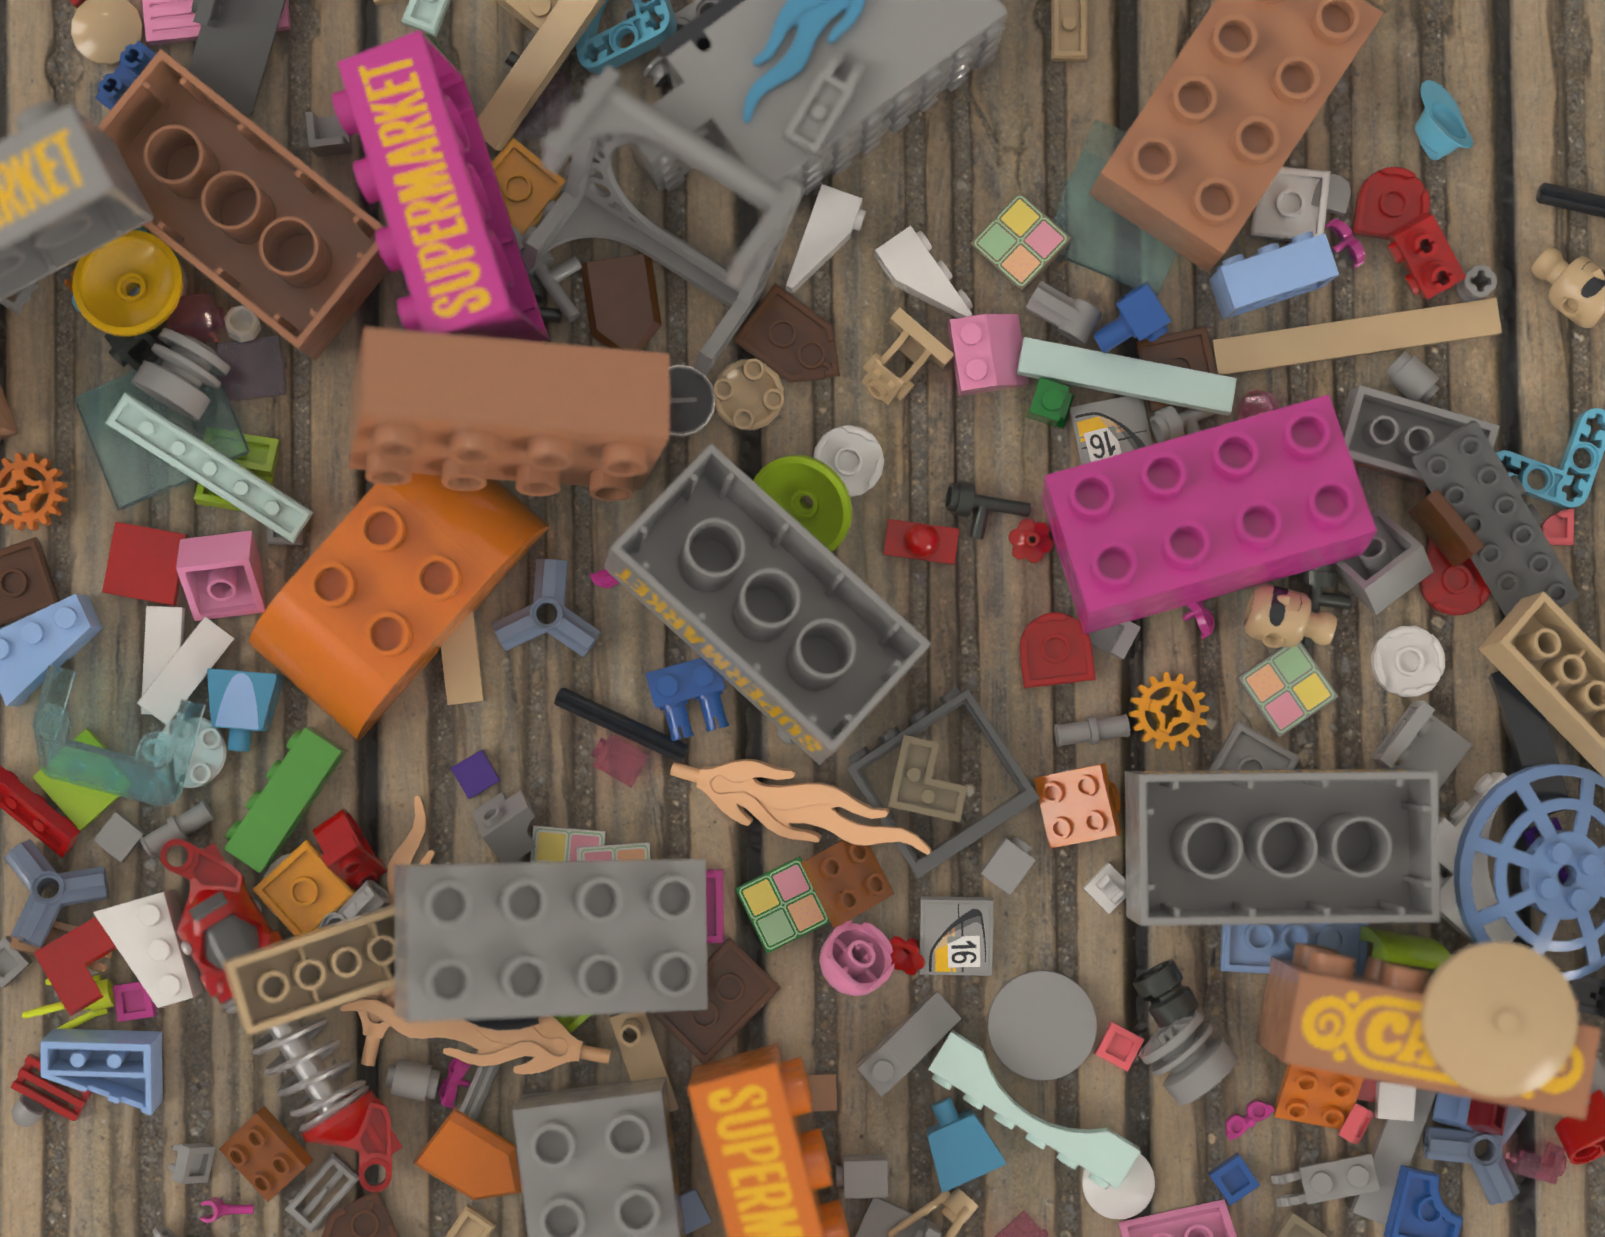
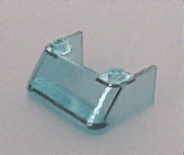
M49 665L33 718L34 736L41 771L47 777L155 806H169L175 803L183 789L206 705L181 699L172 735L161 732L149 733L141 739L136 756L127 755L68 739L72 720L65 708L76 671Z

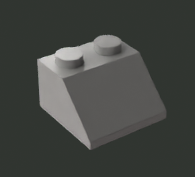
M1380 508L1371 514L1377 532L1364 554L1333 563L1335 565L1334 569L1352 593L1375 615L1434 572L1423 545Z

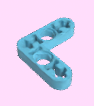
M1593 408L1584 411L1578 416L1559 469L1511 451L1503 450L1496 452L1500 461L1506 459L1505 466L1517 470L1521 468V464L1524 465L1516 476H1518L1526 491L1525 495L1560 508L1570 509L1578 507L1588 498L1605 451V410ZM1596 416L1598 418L1597 424L1602 426L1601 430L1593 432L1589 442H1580L1579 438H1587L1591 431V426L1586 424V421ZM1579 448L1588 451L1591 457V462L1585 469L1577 467L1573 461V454ZM1531 470H1539L1545 477V484L1540 490L1531 488L1527 483V475ZM1567 471L1574 475H1584V480L1582 478L1575 480L1573 491L1578 493L1577 497L1570 498L1567 501V494L1562 491V487L1570 486L1574 475H1567ZM1507 472L1510 477L1514 475V473Z

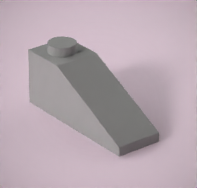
M936 991L856 1062L858 1071L882 1097L911 1071L961 1020V1017L941 994Z

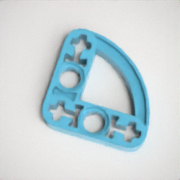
M606 0L576 43L577 56L581 65L593 75H601L607 66L615 69L658 47L660 43L673 35L677 29V21L670 0H651L647 3L642 2V0H632L636 15L597 35L602 13L609 0ZM653 13H656L662 19L658 30H655L658 24ZM629 33H634V42L627 48H621L622 38ZM598 51H600V53L597 54L598 60L595 61V62H593V60L596 59L595 53L598 52Z

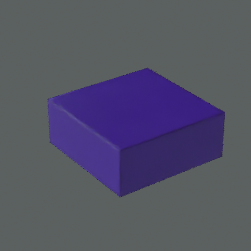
M484 750L478 751L450 768L468 799L473 798L501 781Z

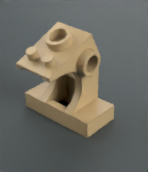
M900 307L889 321V324L900 333V336L883 356L876 352L863 367L867 374L861 381L874 398L882 400L887 405L895 397L900 401L906 397L915 386L911 379L929 359L944 370L954 357L953 352ZM898 351L914 363L901 378H898L886 367L887 363Z

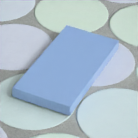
M1368 923L1222 925L1220 970L1269 974L1271 956L1292 960L1295 942L1335 949L1341 955L1353 957L1356 959L1354 972L1364 974L1367 959V941L1359 940L1361 926H1368Z

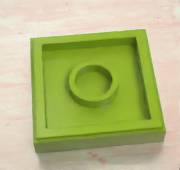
M86 728L33 776V779L80 831L87 828L137 783L136 779L90 728Z

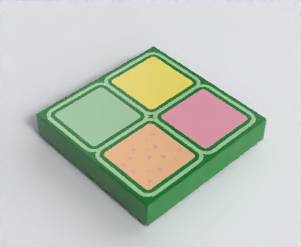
M800 856L735 888L767 954L830 923L800 863L802 862Z

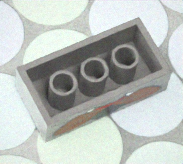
M1361 385L1349 391L1340 423V428L1354 466L1427 487L1413 464L1412 456L1472 420H1476L1494 448L1500 426Z

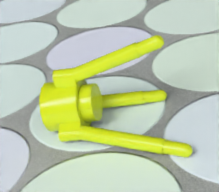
M100 974L92 976L104 997L84 1008V1010L90 1009L91 1011L56 1029H73L97 1016L108 1014L109 1008L115 1006L113 985L110 979L102 980ZM47 978L45 980L46 985H52ZM57 1002L24 1011L21 1016L26 1019L63 1010L65 1007L62 1002Z

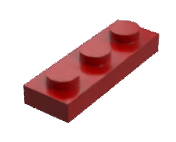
M0 765V807L63 858L72 850L81 831L75 827L70 819L61 816L50 807L41 795L33 793L21 783L13 772L4 769Z

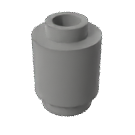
M1404 351L1385 371L1391 377L1389 381L1410 400L1416 402L1421 400L1425 404L1439 390V387L1435 384L1439 377L1415 354L1410 356Z
M398 1059L396 1066L389 1065L385 1086L391 1087V1095L424 1102L426 1098L435 1100L441 1071L432 1069L433 1065Z

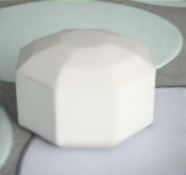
M244 305L230 308L224 317L229 337L240 343L254 340L262 329L259 318Z

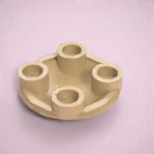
M86 0L77 8L72 19L71 35L76 48L87 59L98 64L118 66L120 65L119 60L122 51L126 50L125 47L127 45L136 44L137 41L141 40L145 25L137 9L128 0Z
M741 359L729 364L718 375L713 386L715 407L718 415L728 425L740 430H757L769 425L778 416L784 403V388L779 375L758 359Z

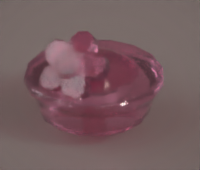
M1255 390L1248 392L1242 397L1238 405V418L1241 420L1280 409L1279 404L1273 395L1266 391Z

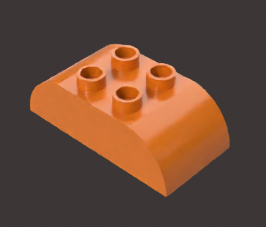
M412 473L411 481L402 485L375 484L272 600L251 633L249 639L250 646L353 738L360 741L441 650L444 642L472 611L475 612L550 527L497 479H487V484L484 488L473 491H459L446 488L441 483L442 475Z

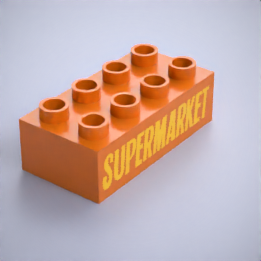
M776 1043L710 1061L705 1065L699 1064L694 1066L688 1091L728 1237H850L840 1199L821 1204L818 1193L819 1188L833 1185L830 1171H832L821 1128L802 1132L798 1115L813 1111L811 1105L812 1094L802 1058L797 1057L783 1061L779 1045Z

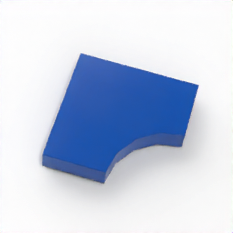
M1405 1165L1400 1166L1383 1236L1459 1237L1463 1217L1450 1211L1442 1202L1438 1189L1439 1175L1437 1173Z

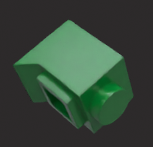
M1040 377L1034 388L1036 391L1032 404L1027 410L1025 417L1064 429L1075 395L1068 392L1070 387Z

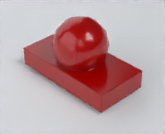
M888 519L883 555L954 565L959 529Z

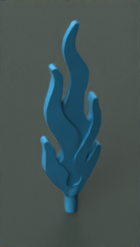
M788 0L776 19L765 49L753 59L754 66H760L771 60L783 43L787 32L792 27L798 25L795 39L782 60L752 85L745 100L744 123L750 122L756 104L764 94L792 79L804 69L818 36L828 23L845 10V16L829 34L828 43L832 45L853 26L861 15L866 0Z

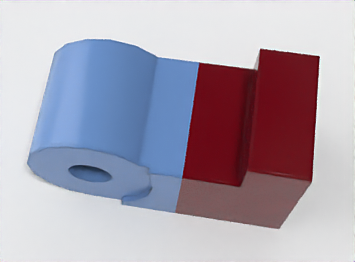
M1437 1092L1432 1119L1444 1125L1459 1127L1462 1130L1503 1136L1508 1105Z

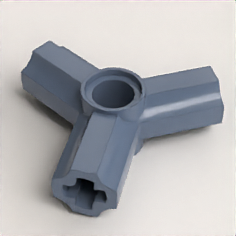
M536 559L533 604L492 623L497 638L505 652L546 632L583 658L592 649L602 632L565 607L568 561ZM553 604L557 609V618L553 623L543 624L539 618V611L544 605Z
M31 839L16 845L4 858L31 893L11 933L13 938L23 943L42 948L63 907L109 899L108 879L104 866L57 873ZM51 884L59 885V891L54 897H42L45 887Z
M1508 1105L1503 1136L1462 1129L1426 1126L1422 1143L1424 1158L1470 1163L1490 1205L1503 1204L1514 1199L1520 1192L1502 1155V1148L1527 1113L1520 1107ZM1486 1139L1488 1143L1487 1151L1481 1156H1476L1474 1154L1476 1143Z

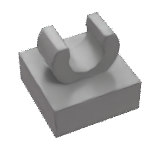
M208 1143L173 1145L172 1150L178 1151L176 1163L169 1164L168 1169L173 1172L172 1180L180 1184L207 1183L216 1147Z

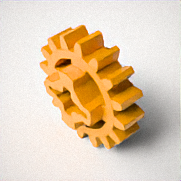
M1168 672L1162 673L1160 682L1154 676L1148 677L1150 685L1148 688L1143 685L1136 687L1142 694L1140 698H1130V702L1137 705V710L1128 713L1129 717L1138 719V723L1132 727L1133 731L1143 729L1145 733L1142 735L1141 741L1147 742L1153 738L1155 749H1160L1163 743L1166 742L1168 750L1175 751L1177 741L1183 747H1188L1189 740L1187 737L1189 735L1194 738L1201 736L1196 730L1197 725H1207V721L1200 718V714L1208 711L1209 706L1200 705L1199 700L1205 696V693H1194L1192 691L1196 685L1194 680L1183 684V674H1177L1173 681H1171ZM1168 687L1165 695L1158 700L1149 698L1156 690ZM1183 693L1189 699L1192 711L1185 708L1182 702ZM1171 701V709L1176 711V716L1168 717L1167 721H1165V714L1160 712L1162 706H1168ZM1145 711L1151 713L1155 721V730L1149 726ZM1180 723L1187 724L1183 731L1169 736L1174 726Z

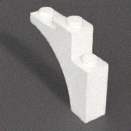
M1493 772L1491 775L1486 773L1473 788L1476 791L1467 802L1465 800L1461 801L1450 813L1452 820L1450 822L1443 817H1439V868L1444 871L1442 875L1439 874L1440 917L1472 945L1475 943L1462 923L1456 904L1453 881L1454 861L1459 838L1472 811L1493 786L1508 777L1500 772ZM1498 807L1485 824L1480 837L1489 840L1490 829ZM1475 851L1472 865V889L1474 903L1477 911L1496 904L1497 900L1489 877L1487 855ZM1504 917L1483 926L1492 941L1512 942L1517 936L1506 923Z

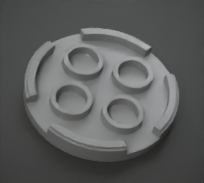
M1037 970L1021 974L1012 980L1010 979L1000 988L988 1012L987 1029L993 1050L1007 1068L1028 1079L1053 1080L1073 1072L1088 1057L1096 1038L1097 1020L1091 1000L1075 981L1058 972Z

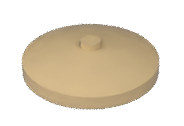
M1486 941L1457 951L1439 966L1425 989L1421 1004L1420 1023L1422 1036L1430 1056L1441 1071L1450 1079L1468 1090L1482 1095L1511 1097L1539 1088L1554 1077L1563 1067L1575 1043L1578 1014L1576 1001L1569 983L1561 971L1549 959L1528 947L1516 943Z

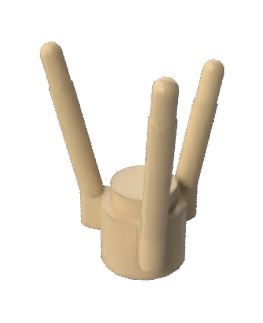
M956 1187L952 1193L948 1191L941 1192L937 1198L889 1230L887 1236L894 1237L943 1204L945 1207L941 1210V1213L953 1223L945 1237H955L963 1223L965 1224L979 1206Z

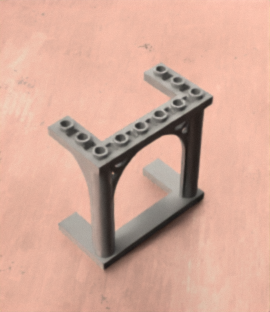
M607 66L599 77L593 75L589 79L582 93L584 97L579 103L573 101L568 106L562 117L563 124L558 130L552 128L542 142L541 148L545 150L542 167L553 174L557 172L568 156H571L572 160L565 170V175L568 178L561 188V197L557 202L551 200L541 216L542 222L538 227L532 225L523 237L522 244L525 248L522 261L535 268L541 258L554 247L581 238L611 239L639 250L730 307L700 350L694 369L706 376L761 298L804 188L790 180L785 189L778 186L620 87L618 83L621 73ZM628 143H640L665 150L767 212L732 262L730 269L645 217L633 206L622 192L613 174L611 157L616 147ZM594 183L604 185L610 190V193L594 185Z

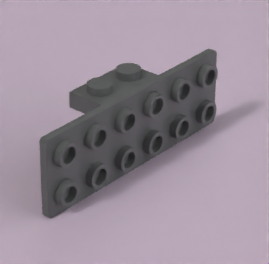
M193 0L192 13H195L193 22L201 24V28L188 71L239 112L252 115L286 0Z
M1476 420L1470 421L1412 456L1411 460L1430 492L1432 493L1436 489L1437 491L1439 490L1484 544V547L1470 558L1505 617L1522 598L1543 591L1560 608L1579 597L1578 591L1539 527L1543 519L1533 504L1526 505L1522 498V495L1526 493L1523 485L1515 474L1511 477L1509 476Z

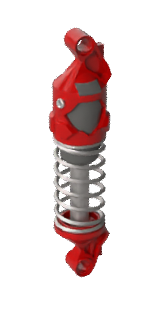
M182 839L170 840L160 851L162 865L168 871L190 881V893L176 931L182 941L181 948L186 955L191 956L200 970L201 976L199 979L209 995L216 997L220 1004L224 1003L223 1008H227L226 1013L238 1015L222 960L283 941L279 932L272 930L262 914L261 904L257 900H253L247 890L244 876L234 866L225 862L214 843L202 850ZM177 846L184 847L188 851L186 863L179 867L172 866L168 862L169 851ZM298 1019L269 1028V1034L253 1047L251 1054L261 1055L279 1047L282 1054L266 1067L264 1075L273 1076L292 1068L295 1074L279 1087L277 1095L288 1096L302 1089H305L307 1092L292 1107L290 1116L300 1117L318 1110V1114L300 1126L299 1131L303 1132L301 1135L304 1140L309 1143L347 1147L356 1150L359 1153L358 1177L361 1185L370 1192L384 1190L392 1180V1154L402 1149L403 1146L391 1129V1119L387 1106L375 1096L372 1089L369 1090V1086L365 1085L366 1081L358 1080L342 1089L335 1082L352 1067L353 1060H344L329 1068L322 1061L339 1047L341 1040L332 1039L315 1048L310 1040L326 1027L328 1019H318L301 1027ZM241 1026L240 1029H239V1033H240V1034H245V1033L243 1032L242 1026ZM310 1100H312V1104L305 1106ZM379 1164L385 1168L386 1176L381 1183L371 1184L366 1181L364 1174L370 1165Z

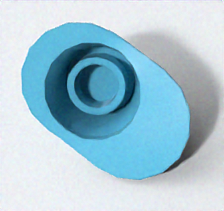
M1426 80L1423 82L1420 92L1425 108L1415 124V132L1428 157L1436 161L1443 156L1449 155L1459 147L1471 148L1473 146V139L1466 129L1456 101L1444 87L1435 81Z

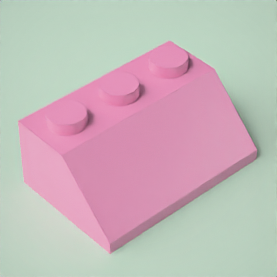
M1225 1199L1118 1222L1121 1237H1237Z

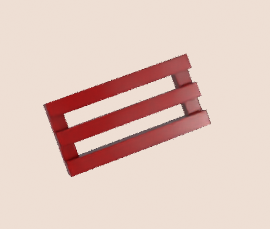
M33 1054L27 1055L24 1066L20 1068L17 1074L18 1077L13 1081L10 1088L73 1122L78 1120L92 1092L88 1090L86 1092L79 1091L82 1093L79 1098L31 1072V1069L35 1067L41 1071L40 1058ZM25 1080L73 1104L75 1108L73 1109L25 1083Z

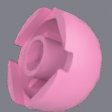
M847 921L836 927L821 947L820 967L828 984L838 992L850 996L867 995L881 987L894 970V964H892L890 956L893 952L892 945L884 933L872 924L864 922L860 925Z

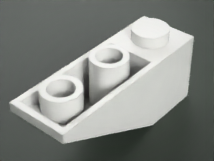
M909 226L875 250V259L894 286L955 318L972 316L970 309L973 308L970 299L962 289L957 292L949 281L953 278L951 272L942 260L936 263L929 253L932 246L922 231L916 233Z

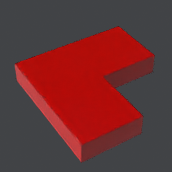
M94 917L33 953L66 1011L72 1016L104 997L86 966L116 950L117 947L98 919Z

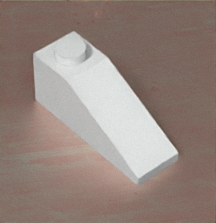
M823 184L821 185L786 283V291L793 294L849 241L853 229L861 230L867 212L861 209L863 198Z

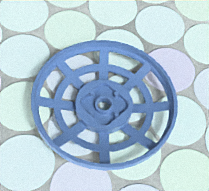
M1546 763L1531 766L1510 774L1493 786L1478 802L1467 819L1459 838L1454 861L1453 880L1456 904L1462 923L1475 944L1492 941L1483 926L1504 917L1506 923L1515 934L1531 944L1530 949L1544 955L1546 950L1567 952L1584 947L1588 965L1577 970L1561 972L1567 981L1582 978L1605 965V952L1602 955L1600 954L1597 940L1605 934V919L1594 928L1589 913L1600 897L1605 898V844L1598 848L1587 837L1591 816L1605 827V813L1593 805L1595 783L1605 788V778L1590 769L1569 764ZM1551 776H1575L1581 778L1579 800L1574 798H1555L1540 802L1529 783ZM1517 791L1527 810L1511 824L1501 844L1480 837L1485 824L1494 810L1510 794ZM1562 809L1577 810L1573 831L1555 830L1547 813ZM1534 821L1541 836L1530 845L1527 852L1514 849L1513 847L1521 833ZM1475 851L1496 858L1493 882L1497 903L1477 911L1474 903L1472 889V865ZM1508 862L1521 867L1520 881L1522 892L1509 897L1507 888ZM1565 865L1569 872L1568 879L1565 883L1560 884L1558 872ZM1531 905L1537 912L1545 915L1538 934H1535L1524 925L1517 916L1516 911ZM1576 918L1581 937L1566 941L1551 940L1560 919L1570 920Z

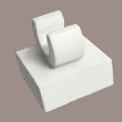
M1108 862L1082 887L1108 914L1126 898V879Z

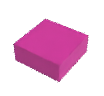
M140 981L113 986L118 1022L157 1015L156 1005Z

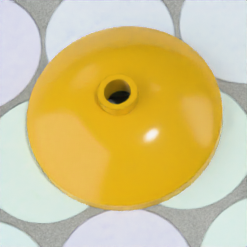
M132 230L80 258L75 267L72 280L74 300L81 314L95 328L115 336H136L149 332L161 325L175 310L183 289L182 268L175 253L160 238L139 230ZM140 287V292L137 295L130 296L133 288Z

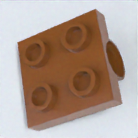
M842 839L800 862L833 928L846 923L894 895L870 845H854Z
M265 1106L257 1111L219 1148L267 1202L276 1196L314 1160Z

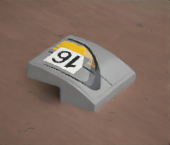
M1125 396L1070 407L1081 465L1153 445L1143 399Z
M920 896L919 954L925 959V965L922 969H919V975L992 976L993 897Z

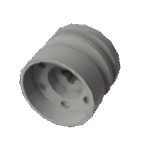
M164 328L159 338L170 346L171 350L154 343L151 350L163 360V363L160 366L152 362L143 361L131 382L163 405L198 422L211 401L199 389L201 384L218 389L221 382L211 375L209 371L226 377L231 367L220 359L215 351L197 339Z
M1197 1008L1171 1025L1159 1028L1143 1046L1138 1055L1146 1065L1153 1063L1150 1070L1155 1076L1172 1070L1165 1079L1163 1086L1180 1106L1187 1105L1207 1093L1232 1070L1238 1060L1237 1055L1221 1037L1205 1043L1212 1033L1213 1026L1209 1022L1201 1023L1204 1015Z

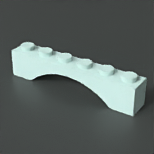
M954 1030L950 1032L928 1069L934 1073L931 1079L948 1090L952 1086L960 1089L965 1093L963 1099L980 1110L984 1105L996 1112L995 1120L1009 1129H1013L1017 1125L1028 1132L1025 1137L1028 1141L1041 1149H1044L1046 1145L1059 1152L1056 1157L1073 1169H1076L1078 1165L1091 1172L1088 1178L1104 1189H1107L1109 1185L1118 1189L1141 1152L1137 1145L1108 1127L1096 1129L1068 1128L1050 1123L1030 1113L1014 1101L999 1084L988 1064L983 1048Z

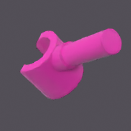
M217 1197L210 1198L200 1204L210 1205L214 1209V1215L200 1217V1220L205 1223L213 1222L223 1215L254 1214V1205L224 1204L223 1200Z

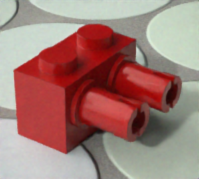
M1425 212L1387 234L1391 241L1387 245V249L1395 263L1399 264L1402 262L1408 275L1404 276V280L1413 295L1419 294L1420 297L1428 300L1466 278L1433 214Z

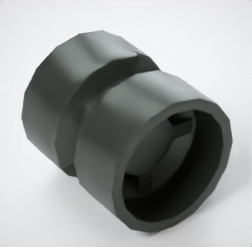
M1173 959L1166 960L1150 968L1132 982L1142 1000L1150 1001L1151 1005L1148 1010L1159 1028L1166 1027L1176 1020L1184 1018L1199 1006V1002L1190 987L1181 984L1183 975Z

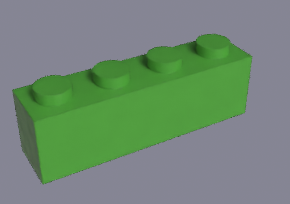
M305 727L303 731L299 729L295 731L286 745L290 749L283 761L278 759L271 766L266 775L269 782L262 792L260 790L255 791L246 804L249 812L242 822L237 820L225 836L229 841L224 850L259 873L266 872L275 861L348 751L313 727Z

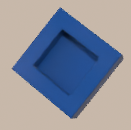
M1238 1153L1208 1172V1175L1230 1206L1260 1186Z

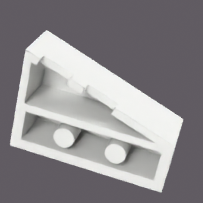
M175 889L93 912L157 1008L191 999L203 993L196 964L190 955H186L181 948L182 941L176 933L182 914Z

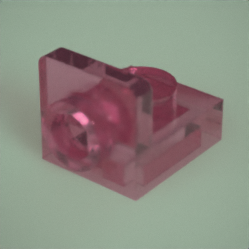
M610 735L608 740L601 738L591 754L596 759L593 764L594 768L604 771L631 788L650 758V755L615 735Z
M1547 1142L1544 1156L1520 1150L1519 1155L1507 1152L1505 1158L1509 1170L1513 1173L1555 1185L1558 1176L1563 1175L1567 1164V1158L1564 1155L1565 1149L1552 1142Z

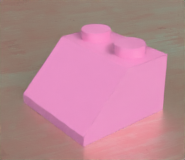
M981 314L949 320L947 328L951 352L954 353L953 365L958 396L1030 385L1029 377L1016 375L1023 341L1018 314Z
M252 530L180 539L176 570L194 621H201L204 617L217 619L264 613L266 610L261 557Z

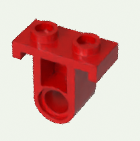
M341 809L313 829L315 838L324 853L321 855V858L326 867L355 890H358L367 880L376 882L378 877L388 871L380 858H376L359 825L346 809Z
M1601 1089L1589 1095L1591 1104L1587 1106L1585 1119L1567 1116L1555 1125V1132L1572 1164L1581 1165L1589 1163L1605 1155V1093Z

